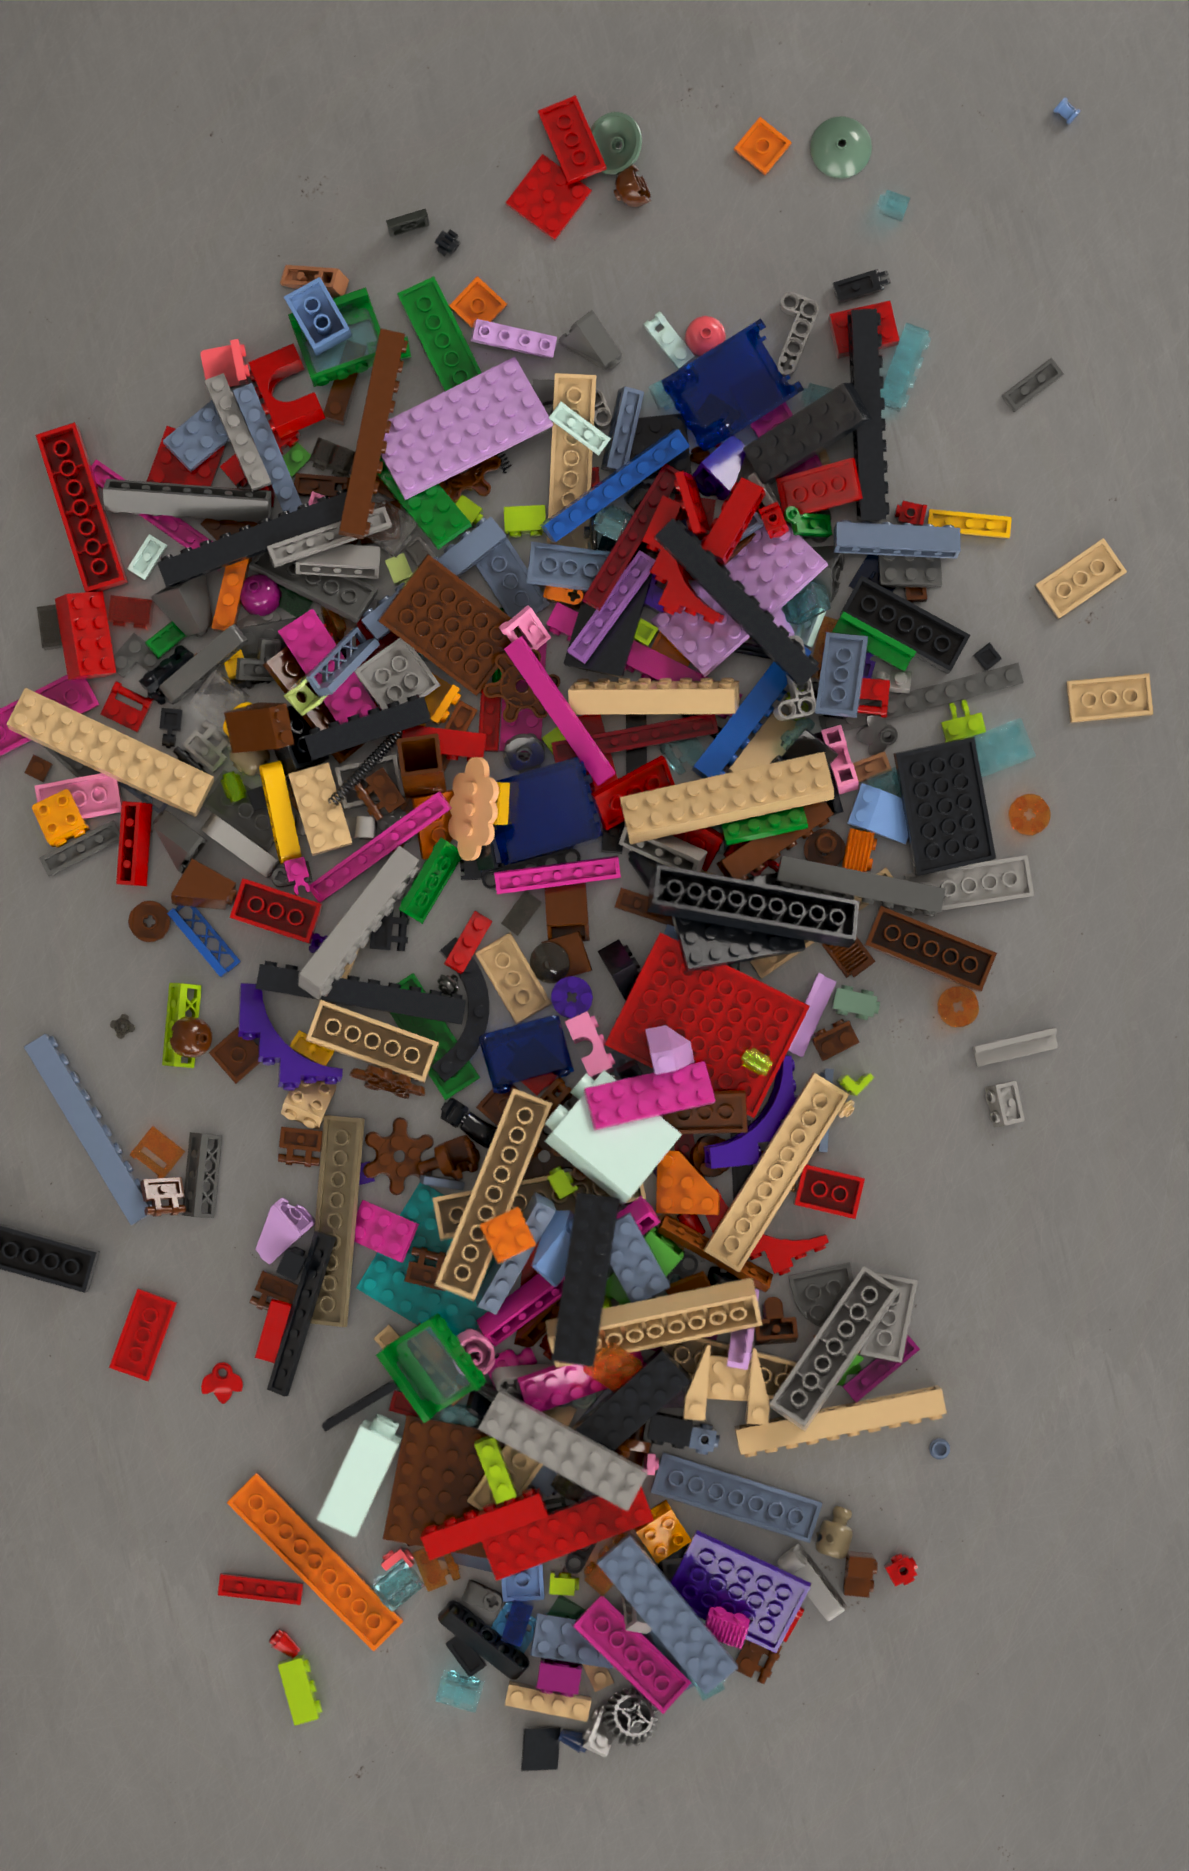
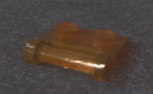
M152 1126L132 1150L130 1156L134 1159L137 1158L158 1175L157 1178H165L186 1151L156 1127ZM144 1147L167 1164L164 1169L141 1152Z

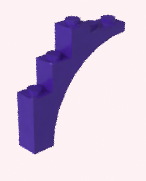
M241 983L239 989L238 1037H243L244 1040L259 1038L258 1062H263L264 1065L279 1063L278 1087H283V1090L292 1091L295 1088H299L301 1080H304L305 1083L325 1081V1084H337V1082H341L343 1077L342 1068L328 1067L310 1061L289 1047L274 1030L267 1016L262 990L255 989L256 984Z
M790 1055L785 1056L776 1074L774 1087L768 1102L759 1116L748 1126V1132L739 1133L721 1143L704 1146L705 1165L707 1168L751 1165L758 1162L761 1157V1148L758 1146V1143L771 1141L781 1125L780 1120L786 1117L798 1095H794V1092H796V1082L793 1080L795 1063Z

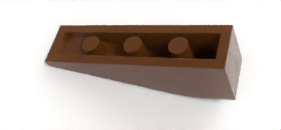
M347 341L340 364L365 356L367 346ZM356 372L350 374L345 379L333 381L324 410L326 417L324 420L345 425L360 373Z

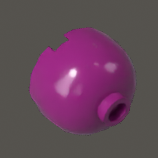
M254 574L244 580L240 601L243 608L249 614L266 616L278 608L282 593L279 585L272 579L262 574Z

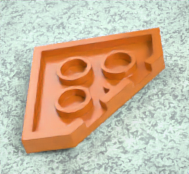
M453 789L442 792L448 803H450L451 798L454 796ZM436 793L413 797V810ZM450 810L417 833L422 859L429 858L434 845L440 838L445 839L449 843L452 841L453 838L448 831L449 820L452 817Z
M668 1151L657 1165L656 1213L719 1215L720 1194L707 1182L680 1151Z

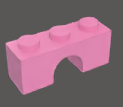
M838 725L821 730L824 743L838 753V756L830 765L839 795L858 790V778L849 756L842 726Z
M587 1011L565 1021L575 1044L581 1041H589L593 1044L591 1054L582 1058L588 1075L596 1080L603 1070L608 1074L614 1072L612 1065L616 1063L611 1052L607 1054L604 1049L606 1041L603 1034L598 1035L596 1031L599 1025L595 1016L590 1017Z

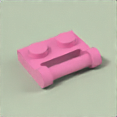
M528 605L512 619L501 624L499 628L512 643L518 638L513 631L518 627L529 643L528 646L531 650L539 649L551 638L535 612Z

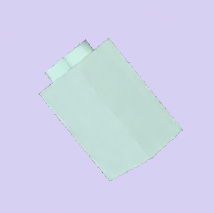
M605 1070L596 1080L586 1073L570 1092L579 1099L570 1112L560 1104L545 1122V1125L553 1130L545 1142L612 1198L620 1199L619 1203L623 1206L682 1134L660 1116L594 1130L584 1089L617 1080Z
M376 1414L372 1422L367 1419L364 1420L317 1520L353 1537L357 1536L402 1440V1436L396 1433L399 1423L381 1414Z

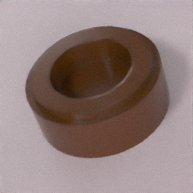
M831 833L820 834L815 842L817 850L824 854L831 853L837 844L836 838Z

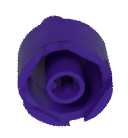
M569 976L555 984L551 993V1001L554 1009L561 1016L573 1018L590 1009L593 994L586 981L579 977ZM569 992L572 994L577 993V1001L575 1003L573 1001L567 1002L566 999H568L567 994Z

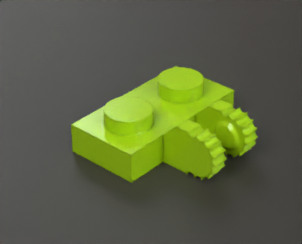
M966 699L961 700L964 717L957 718L954 703H949L952 720L941 722L945 742L986 733L982 712L970 715Z

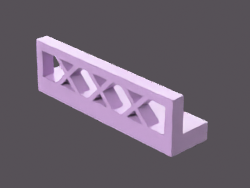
M817 973L804 1002L810 1007L788 1050L789 1052L803 1058L836 985V981Z
M755 1289L758 1302L759 1290ZM755 1327L731 1332L727 1360L728 1367L748 1370Z

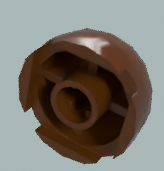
M634 164L616 176V189L613 191L618 201L622 200L625 205L630 207H640L651 202V199H649L651 194L644 177L637 175L636 172L639 169Z
M182 1017L172 1026L171 1031L173 1033L172 1037H170V1043L177 1055L186 1058H196L205 1054L210 1048L212 1031L204 1020L197 1017Z

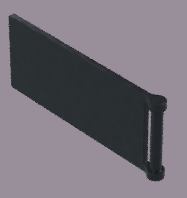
M607 514L597 550L611 552L622 534L621 532L611 531L612 527L626 528L629 520L615 518L614 515ZM642 541L633 558L640 550L656 560L660 549L658 553L646 548L648 544ZM652 573L647 577L587 662L584 664L567 652L564 659L565 666L620 678L623 677L653 577ZM583 601L568 648L596 611L595 608Z

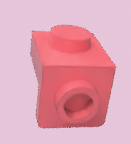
M401 1546L395 1552L390 1550L382 1557L384 1561L381 1563V1566L387 1571L403 1558L411 1568L414 1565L413 1559L415 1557L409 1549L406 1548L404 1550Z

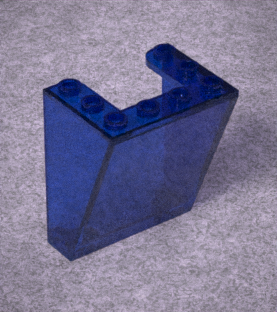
M761 318L661 380L665 392L670 395L676 410L681 413L686 426L692 431L697 444L703 451H707L735 435L804 390L799 381L791 385L787 381L790 379V376L783 377L778 371L777 365L763 344V341L767 339L766 336L760 337L759 332L766 328Z
M578 757L496 781L510 783L508 824L497 825V830H494L501 862H503L504 866L565 849H574L599 842L602 830L599 821L595 822L593 814L597 813L594 801H589L588 794L592 792L589 781L584 782L583 777L586 776L584 762L579 761Z

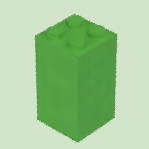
M655 1226L644 1235V1238L667 1277L681 1261L685 1251L671 1239L658 1233V1228ZM613 1271L608 1276L605 1295L611 1300L614 1298L620 1303L619 1305L631 1303Z

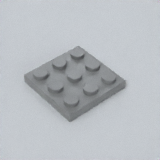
M398 638L354 671L381 710L387 709V704L398 700L400 704L408 702L407 697L419 694V697H425L441 686L416 650L401 638Z

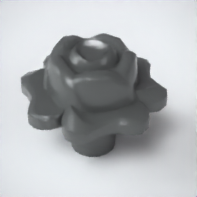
M454 974L451 977L449 975H441L440 979L437 980L439 983L438 988L446 995H450V993L457 994V991L460 990L457 986L458 977Z

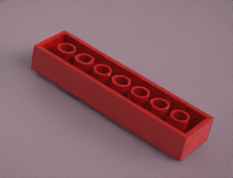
M74 422L36 434L35 436L85 592L104 591L128 583L79 426Z
M641 1486L628 1511L596 1494L549 1512L548 1517L481 1542L495 1579L498 1581L652 1522L654 1517Z

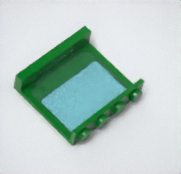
M366 287L333 298L350 328L352 337L318 356L315 355L293 313L288 314L314 387L325 386L330 381L345 379L350 374L365 372L368 368L373 367L380 326Z
M439 1313L386 1345L376 1354L423 1423L429 1421L437 1412L471 1391L479 1390L487 1382L482 1371L476 1367L470 1354L464 1350L458 1337L452 1333L446 1320Z

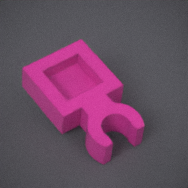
M300 857L284 861L288 882L295 881L293 889L295 895H299V886H304L306 893H308L310 887L304 881V878L309 877L305 858Z

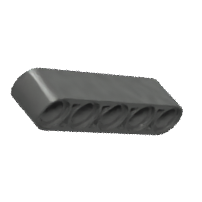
M236 624L231 625L164 681L159 689L172 705L179 702L248 643V639Z

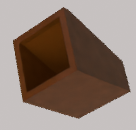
M257 702L224 712L232 753L279 749L294 744L286 703Z
M438 733L397 739L405 797L434 794L439 791L441 793L447 792Z
M192 859L171 893V902L179 906L225 910L228 905L232 906L236 899V883Z
M586 882L544 888L548 940L579 931L582 941H590Z

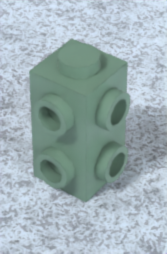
M841 985V988L835 989L832 1009H836V1014L847 1016L848 1012L856 1014L855 1018L868 1020V1017H874V1013L878 1014L880 1002L877 1001V996H873V991L862 989L861 993L853 991L854 987Z

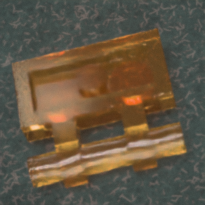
M425 1547L412 1552L428 1592L447 1585L446 1575L451 1574L453 1581L461 1578L458 1572L460 1568L458 1563L455 1564L451 1553L441 1556L444 1557L447 1568L442 1569L438 1558L429 1560Z

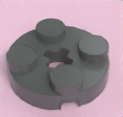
M533 733L515 735L505 742L504 762L509 769L519 771V774L533 773L541 767L545 759L544 745ZM524 750L529 752L528 757L525 758L523 755L519 756V754Z

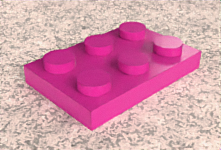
M362 1200L356 1216L354 1242L403 1263L419 1224Z

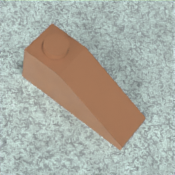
M285 265L280 284L299 289L320 277L331 297L336 298L345 295L349 279L337 268Z

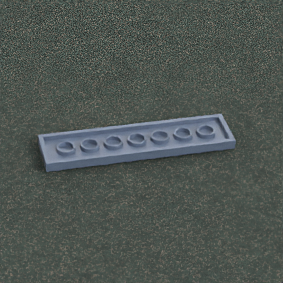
M665 1452L662 1453L659 1468L650 1491L653 1494L808 1543L811 1542L822 1507V1502Z

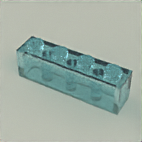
M906 322L886 375L884 388L881 389V397H884L885 407L898 412L901 407H906L910 397L906 393L908 388H913L917 377L914 376L916 368L920 369L924 357H921L923 349H928L931 338L928 337L930 331Z

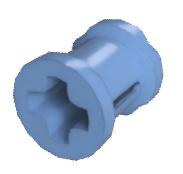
M1067 97L1053 110L1064 117L1068 125L1081 112V110L1076 109L1068 102Z

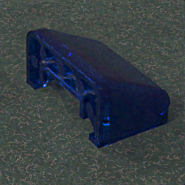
M558 1015L547 1016L492 1031L479 1037L494 1093H507L510 1091L513 1083L552 1072L554 1075H558V1077H566L570 1075V1072H574Z

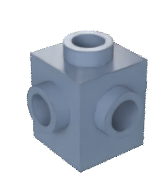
M701 1423L700 1426L693 1425L688 1448L696 1449V1453L708 1455V1451L713 1452L714 1447L718 1448L720 1435H716L717 1430L713 1429V1425ZM703 1436H707L708 1440L702 1442L701 1438Z

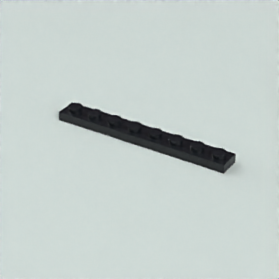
M320 1231L314 1232L267 1390L282 1396L289 1395L336 1237Z

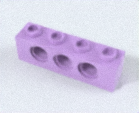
M476 319L473 323L470 341L551 359L554 356L557 337Z

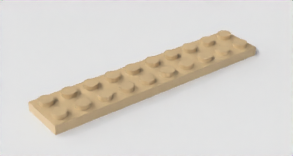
M555 373L553 411L561 401L594 426L596 375ZM554 422L552 426L548 519L591 489L593 451ZM589 519L557 542H551L547 536V544L588 549Z
M812 1073L703 1250L737 1272L741 1271L849 1096L848 1093L818 1074Z

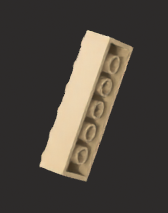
M320 1000L306 1038L308 1042L380 1068H389L396 1074L408 1075L410 1079L424 1084L439 1046V1042Z

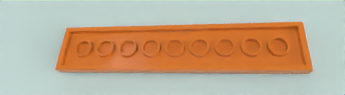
M258 1473L227 1502L373 1652L403 1623L402 1618Z

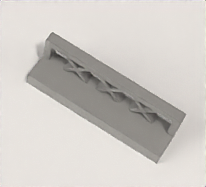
M1050 1028L973 1046L976 1065L980 1067L1058 1048L1055 1035L1057 1030L1056 1028Z

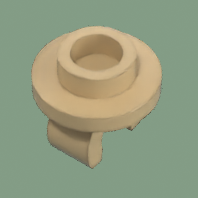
M849 1100L847 1103L845 1102L838 1116L840 1118L844 1116L849 1117L855 1109L853 1107L855 1102Z

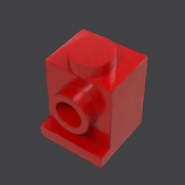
M778 501L758 509L770 539L781 537L785 532L790 531Z
M902 501L901 505L897 504L895 517H898L897 523H911L914 526H922L927 505ZM912 509L914 515L909 516L907 510Z

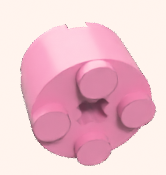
M466 1329L457 1337L464 1350L470 1354L476 1367L485 1375L492 1369L495 1363L494 1347L481 1331ZM455 1363V1365H456L457 1369L459 1370V1372H461V1373L463 1374V1372L460 1370V1368L458 1367V1365Z

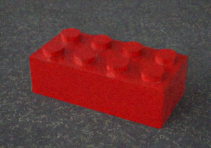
M103 591L69 593L55 598L68 680L103 678L115 674L116 667Z
M242 878L229 918L311 944L323 904Z

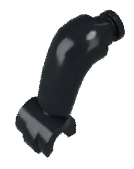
M450 1098L447 1103L445 1102L441 1108L440 1118L455 1128L461 1123L460 1129L481 1146L489 1149L497 1127L487 1123L470 1111L466 1115L469 1108L454 1098Z

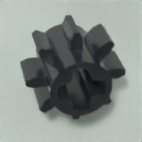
M451 229L448 233L443 230L435 240V244L438 245L437 251L444 256L447 252L453 255L460 245V242L457 240L458 234Z

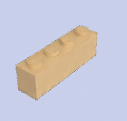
M509 1681L505 1701L506 1706L587 1722L591 1697L574 1694L573 1697H566L557 1691L547 1694L540 1692V1689L536 1688L537 1686Z

